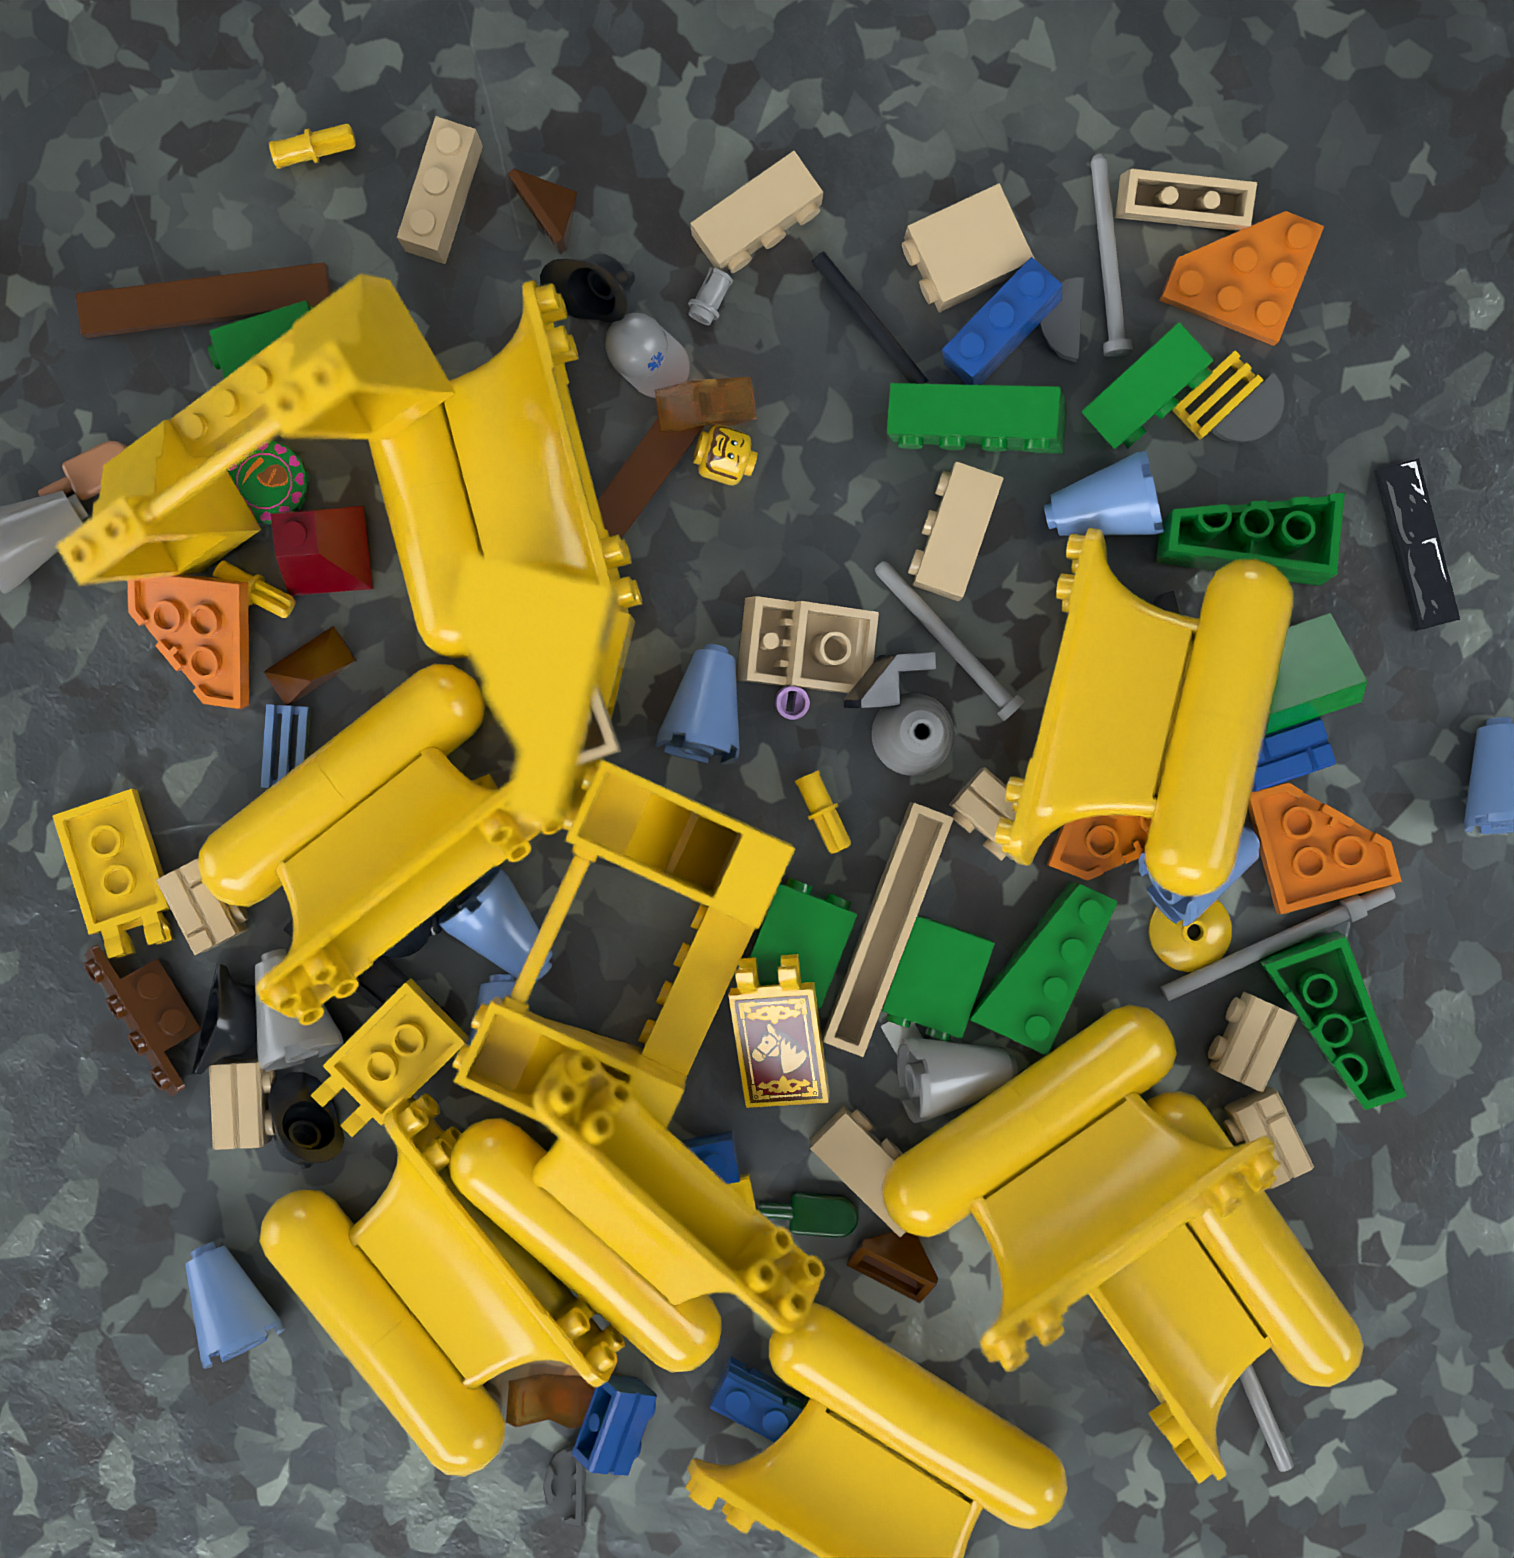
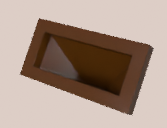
M514 168L508 173L513 188L557 251L562 254L568 247L577 192Z
M332 626L265 670L264 674L284 704L290 706L357 662L336 628Z
M893 1231L863 1240L850 1256L846 1265L918 1303L924 1300L938 1282V1276L918 1236L907 1231L901 1237Z

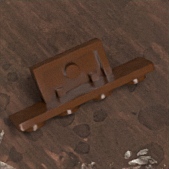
M96 944L89 948L85 954L87 961L84 962L88 976L96 985L101 982L109 997L106 998V1003L109 1010L117 1020L123 1018L131 1031L127 1035L129 1042L139 1056L146 1055L153 1067L149 1072L157 1088L161 1092L167 1090L171 1097L182 1091L185 1085L165 1054V1051L196 1034L201 1028L158 958L119 979L100 946Z

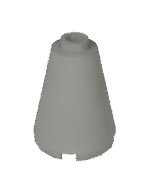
M62 490L0 507V591L3 594L13 591L59 551L56 546L59 542L84 525L81 520L88 517V514L75 494L67 498Z
M921 693L901 694L900 706L881 707L872 724V744L877 756L889 769L902 775L917 776L935 770L947 759L954 744V725L948 711L936 699ZM917 724H920L924 729V740H918L914 736V728Z
M277 949L261 956L262 962L255 965L258 1062L261 1069L264 1068L265 1071L303 1064L306 1058L316 1054L318 1058L326 1056L344 1045L342 1035L324 1003L321 1005L324 1009L323 1016L312 1024L302 1025L297 1018H290L263 1004L258 997L256 986L259 980L287 956L286 949Z
M912 1037L903 1039L905 1044L899 1045L897 1072L899 1087L907 1088L910 1099L902 1101L909 1119L914 1123L926 1122L980 1101L1018 1075L1015 1057L1009 1055L1003 1047Z

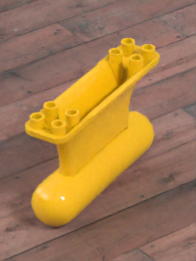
M530 280L522 284L523 312L519 326L512 339L498 354L483 365L455 379L449 380L456 392L390 440L368 439L418 632L425 645L441 656L452 659L470 657L469 652L449 621L465 552L611 587L619 597L615 612L628 613L629 607L642 604L637 581H631L629 576L620 578L618 571L619 566L632 563L627 542L625 539L621 540L619 535L610 537L602 520L568 389L569 379L565 363L579 359L574 338L572 334H567L565 326L555 328L554 322L567 319L568 314L561 293L557 294L553 283L540 287L535 280Z
M1089 528L1086 535L1071 533L1067 543L1066 558L1072 559V573L1076 574L1061 573L1056 590V597L1063 599L1062 612L1069 614L1033 758L1029 760L1025 779L1011 776L1008 781L1005 799L1006 802L1012 803V810L1017 812L1015 821L1000 818L996 829L995 843L1001 844L1002 851L1010 853L1017 864L1031 865L1043 840L1055 829L1066 823L1100 815H1133L1152 818L1145 847V865L1151 877L1164 889L1182 896H1201L1214 892L1227 882L1235 865L1293 609V589L1286 576L1275 566L1258 559L1235 560L1218 569L1212 577L1205 591L1199 619L1179 615L1144 601L1121 584L1107 563V546L1100 529Z
M438 663L417 671L210 834L199 852L198 869L201 881L219 901L229 905L250 907L269 897L281 886L284 887L293 916L294 932L292 945L285 959L259 980L256 992L263 1004L287 1017L297 1018L302 1025H309L318 1021L324 1014V1009L321 1005L333 995L337 998H343L352 994L358 987L356 977L373 965L375 959L494 865L498 866L506 859L511 862L523 859L531 850L529 841L541 831L549 835L563 827L565 819L552 821L551 827L545 828L516 822L518 812L506 810L513 779L499 790L485 788L467 778L446 757L472 737L483 721L485 702L476 681L466 671L454 665Z
M1129 1004L1111 1010L898 1157L885 1173L881 1186L883 1204L889 1217L908 1233L923 1237L944 1233L971 1213L980 1225L996 1259L1002 1287L1001 1309L998 1318L982 1336L980 1343L983 1354L988 1361L995 1362L999 1360L1007 1372L1016 1369L1028 1359L1029 1356L1025 1351L1027 1345L1024 1342L1032 1336L1036 1335L1042 1345L1047 1346L1065 1332L1061 1325L1064 1321L1062 1315L1068 1311L1069 1306L1191 1219L1199 1218L1211 1208L1216 1211L1221 1219L1234 1213L1242 1205L1239 1197L1244 1193L1245 1189L1242 1186L1246 1183L1250 1185L1256 1194H1259L1270 1187L1277 1179L1274 1172L1280 1167V1163L1273 1156L1275 1144L1268 1136L1259 1137L1249 1143L1236 1147L1207 1145L1188 1137L1172 1127L1140 1097L1141 1094L1159 1083L1173 1068L1177 1054L1174 1037L1166 1022L1149 1008Z
M576 1049L566 1050L554 1061L534 1093L533 1106L536 1114L559 1135L557 1142L549 1152L544 1150L520 1127L503 1118L487 1119L472 1124L455 1141L450 1154L449 1167L451 1180L459 1192L659 1367L671 1373L692 1371L701 1366L717 1349L722 1331V1320L713 1300L707 1295L709 1293L728 1292L736 1294L779 1332L789 1333L800 1328L804 1323L819 1289L820 1281L824 1277V1266L820 1259L813 1255L808 1256L793 1242L792 1236L787 1229L776 1227L759 1210L751 1207L642 1108V1104L632 1096V1091L625 1082L615 1081L599 1066V1061L592 1052Z
M1182 1091L1164 1092L1146 1101L1147 1105L1164 1121L1188 1137L1211 1146L1234 1147L1207 1107L1194 1095ZM1248 1183L1242 1186L1245 1189L1244 1193L1239 1197L1242 1205L1234 1213L1221 1219L1216 1211L1211 1208L1199 1218H1193L1088 1293L1149 1381L1148 1386L1161 1403L1148 1413L1161 1433L1166 1436L1178 1458L1199 1484L1211 1475L1218 1482L1227 1475L1217 1446L1216 1427L1218 1415L1232 1385L1258 1357L1271 1348L1287 1372L1298 1382L1310 1386L1331 1387L1347 1380L1358 1368L1364 1348L1357 1324L1265 1191L1256 1194Z
M424 1093L417 1100L412 1097L408 1100L405 1097L384 1117L386 1130L397 1146V1165L386 1190L363 1218L354 1225L338 1203L322 1190L301 1189L277 1199L270 1207L262 1221L259 1242L267 1259L430 1463L445 1475L465 1477L484 1469L500 1452L505 1439L504 1416L499 1405L482 1384L500 1373L521 1364L540 1360H553L572 1366L590 1385L600 1387L610 1379L617 1364L618 1357L616 1352L625 1346V1341L622 1334L612 1325H609L602 1331L592 1318L598 1314L579 1296L575 1297L564 1283H561L553 1273L459 1192L451 1180L449 1162L454 1143L462 1133L453 1126L446 1131L440 1128L434 1120L440 1114L439 1105L433 1097Z
M812 1303L800 1328L789 1333L779 1332L774 1328L769 1340V1359L774 1372L784 1383L810 1398L801 1414L776 1442L748 1460L736 1464L720 1465L694 1457L687 1467L691 1478L685 1486L690 1492L689 1498L711 1511L718 1497L726 1501L721 1511L727 1515L725 1520L739 1531L748 1534L756 1520L772 1531H779L820 1558H964L968 1540L982 1509H985L1008 1525L1020 1529H1032L1049 1523L1063 1507L1068 1489L1066 1472L1061 1459L1049 1447L832 1309L817 1303Z

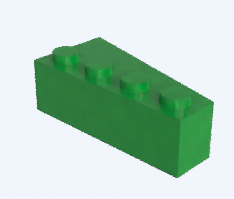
M890 383L887 435L894 442H898V447L906 449H921L923 444L939 445V448L946 450H963L965 447H973L986 451L1013 450L1064 454L1067 403L1061 387Z
M1334 493L1325 497L1309 498V496L1294 497L1290 500L1267 502V500L1252 501L1248 504L1233 506L1222 504L1173 509L1162 521L1164 532L1159 533L1156 563L1217 571L1235 560L1258 559L1275 566L1286 576L1289 582L1321 586L1337 575L1345 493Z
M1071 881L1039 920L1038 925L1027 939L1022 941L1014 951L1011 959L989 982L986 990L974 1003L969 1019L1042 1054L1048 1055L1118 901L1082 884Z
M1334 931L1283 949L1259 960L1264 970L1298 1016L1350 1093L1365 1110L1407 1096L1345 935Z

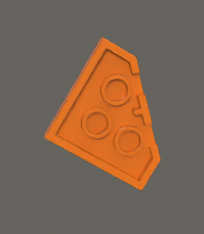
M1284 211L1180 256L1172 266L1159 301L1275 346L1281 338L1324 226Z
M185 574L127 580L128 613L139 626L145 625L158 641L155 646L176 671H183L196 687L193 692L200 701L206 705L236 709L249 706L248 582Z
M1289 782L1280 783L1256 792L1251 791L1248 810L1254 832L1260 842L1259 851L1277 914L1289 913L1402 882L1393 846L1388 839L1354 822L1355 820L1329 805L1312 798Z
M1100 815L1066 823L1059 830L1046 865L1081 879L1091 880L1108 870L1138 859L1145 852L1152 818L1133 815Z

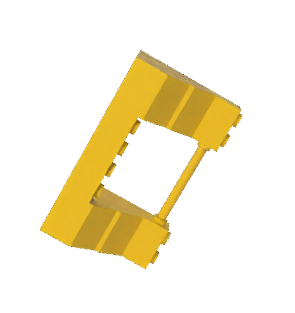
M361 273L296 321L294 328L170 420H163L104 464L100 498L93 505L92 519L56 546L79 585L201 573L261 531L259 524L227 470L280 431H282L284 436L390 440L456 392L390 279Z
M465 552L449 621L486 680L483 691L520 750L506 810L518 812L516 822L540 828L551 827L552 821L566 819L573 804L581 806L587 793L586 790L581 788L583 780L591 765L599 767L602 758L578 765L597 684L599 685L610 720L612 719L635 620L631 614L620 611L615 612L619 597L611 587Z
M602 760L599 767L595 765L590 766L581 786L582 789L587 791L580 807L573 804L563 824V828L569 831L565 841L574 844L572 852L576 855H574L511 994H505L504 999L496 996L489 1006L482 1003L471 1025L472 1028L477 1030L471 1046L463 1043L454 1061L453 1067L459 1070L454 1082L544 1123L536 1114L533 1106V1096L537 1087L554 1061L566 1050H587L597 1057L599 1066L615 1081L625 1082L630 1087L632 1096L642 1104V1108L664 1128H667L683 1094L687 1075L735 973L739 959H741L754 929L759 928L795 848L791 843L649 781L606 760ZM598 856L709 906L706 907L700 904L690 926L698 931L691 945L683 942L673 963L674 966L680 968L674 983L665 981L655 1002L663 1006L656 1021L648 1018L638 1039L639 1042L645 1044L643 1049L636 1045L594 1034L588 1030L543 1018L527 1010L529 1004L526 1001L590 864L589 861L595 862Z

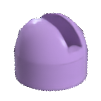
M784 686L776 694L775 707L787 719H799L809 709V697L800 687ZM789 691H795L792 712L786 711Z

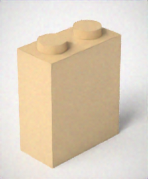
M1000 183L908 225L904 236L905 241L902 242V249L908 263L911 266L917 265L923 278L919 281L924 298L928 304L934 302L939 313L1009 281L1031 257L1034 258Z

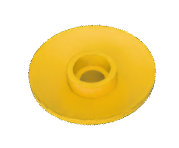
M1218 899L1196 921L1188 926H1183V920L1176 924L1173 923L1157 906L1153 910L1148 926L1150 944L1158 958L1171 968L1183 972H1194L1220 960L1228 950L1232 937V925L1227 910ZM1197 924L1200 928V935L1198 938L1191 940L1187 935V930L1191 925Z

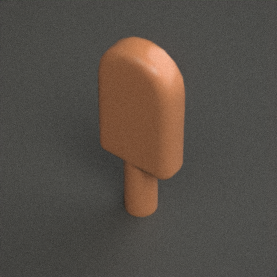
M107 441L65 461L62 464V469L66 476L38 490L39 496L63 490L65 495L74 492L79 500L85 501L98 495L101 489L103 465L128 446L118 441Z

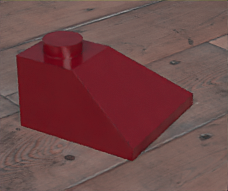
M365 505L284 511L271 514L276 559L289 595L374 589Z

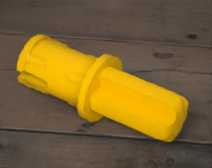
M343 124L311 132L310 128L304 129V134L270 141L269 149L277 169L303 161L313 160L314 163L320 162L319 157L353 149L356 140L351 126Z
M225 560L221 561L213 572L212 576L214 578L248 582V606L254 603L281 618H287L295 607L296 601L291 595L265 583L264 576L260 574L254 576Z
M819 770L794 781L811 813L807 817L809 820H814L828 852L831 854L837 853L851 845L849 836L835 809L839 805L838 803L833 804L821 779Z

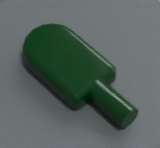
M796 1191L791 1196V1204L760 1201L759 1211L767 1219L788 1220L790 1233L797 1235L841 1238L851 1234L859 1220L858 1210L854 1202L841 1195Z

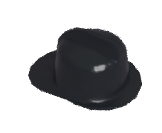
M595 254L584 260L563 258L550 261L544 265L541 271L540 287L554 284L557 294L561 293L564 299L568 316L613 323L625 317L628 311L627 298L636 277L634 272L625 270L622 264L615 258L607 254Z
M290 1072L280 1076L271 1086L268 1096L269 1111L275 1127L274 1139L277 1150L289 1162L300 1165L302 1169H307L314 1163H325L334 1159L342 1150L345 1138L333 1100L331 1099L325 1106L321 1107L311 1096L323 1083L316 1077L304 1072Z

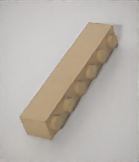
M909 803L822 1032L824 1043L864 1057L953 822V817L916 803Z

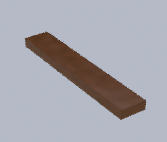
M325 262L82 292L76 293L81 335L85 338L250 318L305 300L315 308L332 294L328 266Z
M672 400L597 500L604 527L608 530L610 537L614 535H619L620 539L624 537L705 426Z

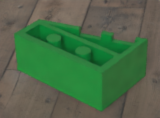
M1179 322L1081 412L1114 449L1121 443L1128 449L1147 432L1142 425L1155 414L1161 420L1180 403L1175 398V395L1187 384L1194 390L1213 373L1207 366L1214 360Z

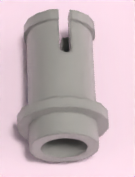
M712 267L709 268L696 298L690 299L688 303L690 307L688 315L704 325H710L712 320L718 319L719 313L717 310L733 282V279L727 273Z

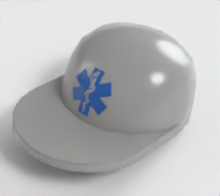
M628 313L622 320L613 322L606 332L605 350L608 361L616 372L641 394L656 399L667 398L679 392L686 384L690 373V362L686 350L652 317L644 313Z

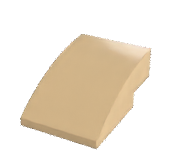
M760 596L745 598L736 681L849 693L874 662L879 612Z

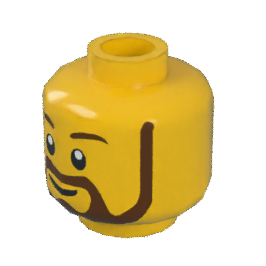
M715 425L709 432H701L694 452L693 463L698 465L699 474L702 477L733 486L740 482L743 475H752L758 453L751 450L752 443L748 434L722 425Z

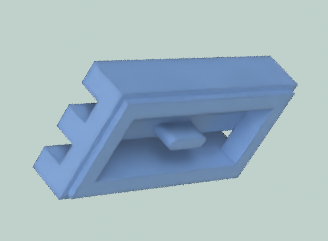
M266 704L261 774L262 788H270L289 773L293 715H299L295 767L308 758L311 707ZM278 714H282L278 780H273Z

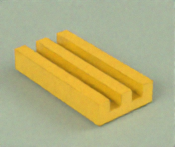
M1236 350L1216 367L1207 379L1172 409L1199 440L1208 434L1264 381L1259 375L1255 376L1252 373V367L1247 362L1244 364L1239 359L1240 355ZM1232 366L1236 372L1190 415L1185 408ZM1243 378L1248 384L1201 427L1196 421Z

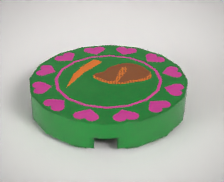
M268 440L227 470L257 523L272 524L271 514L297 511L302 508L305 502L307 485L309 486V475L303 460L292 449L281 443Z

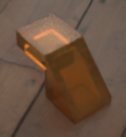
M750 377L694 380L655 390L661 432L672 433L705 424L726 427L757 419Z
M541 1373L510 1380L508 1384L506 1423L517 1428L545 1420H552L569 1429L581 1427L595 1387L590 1385L582 1376Z

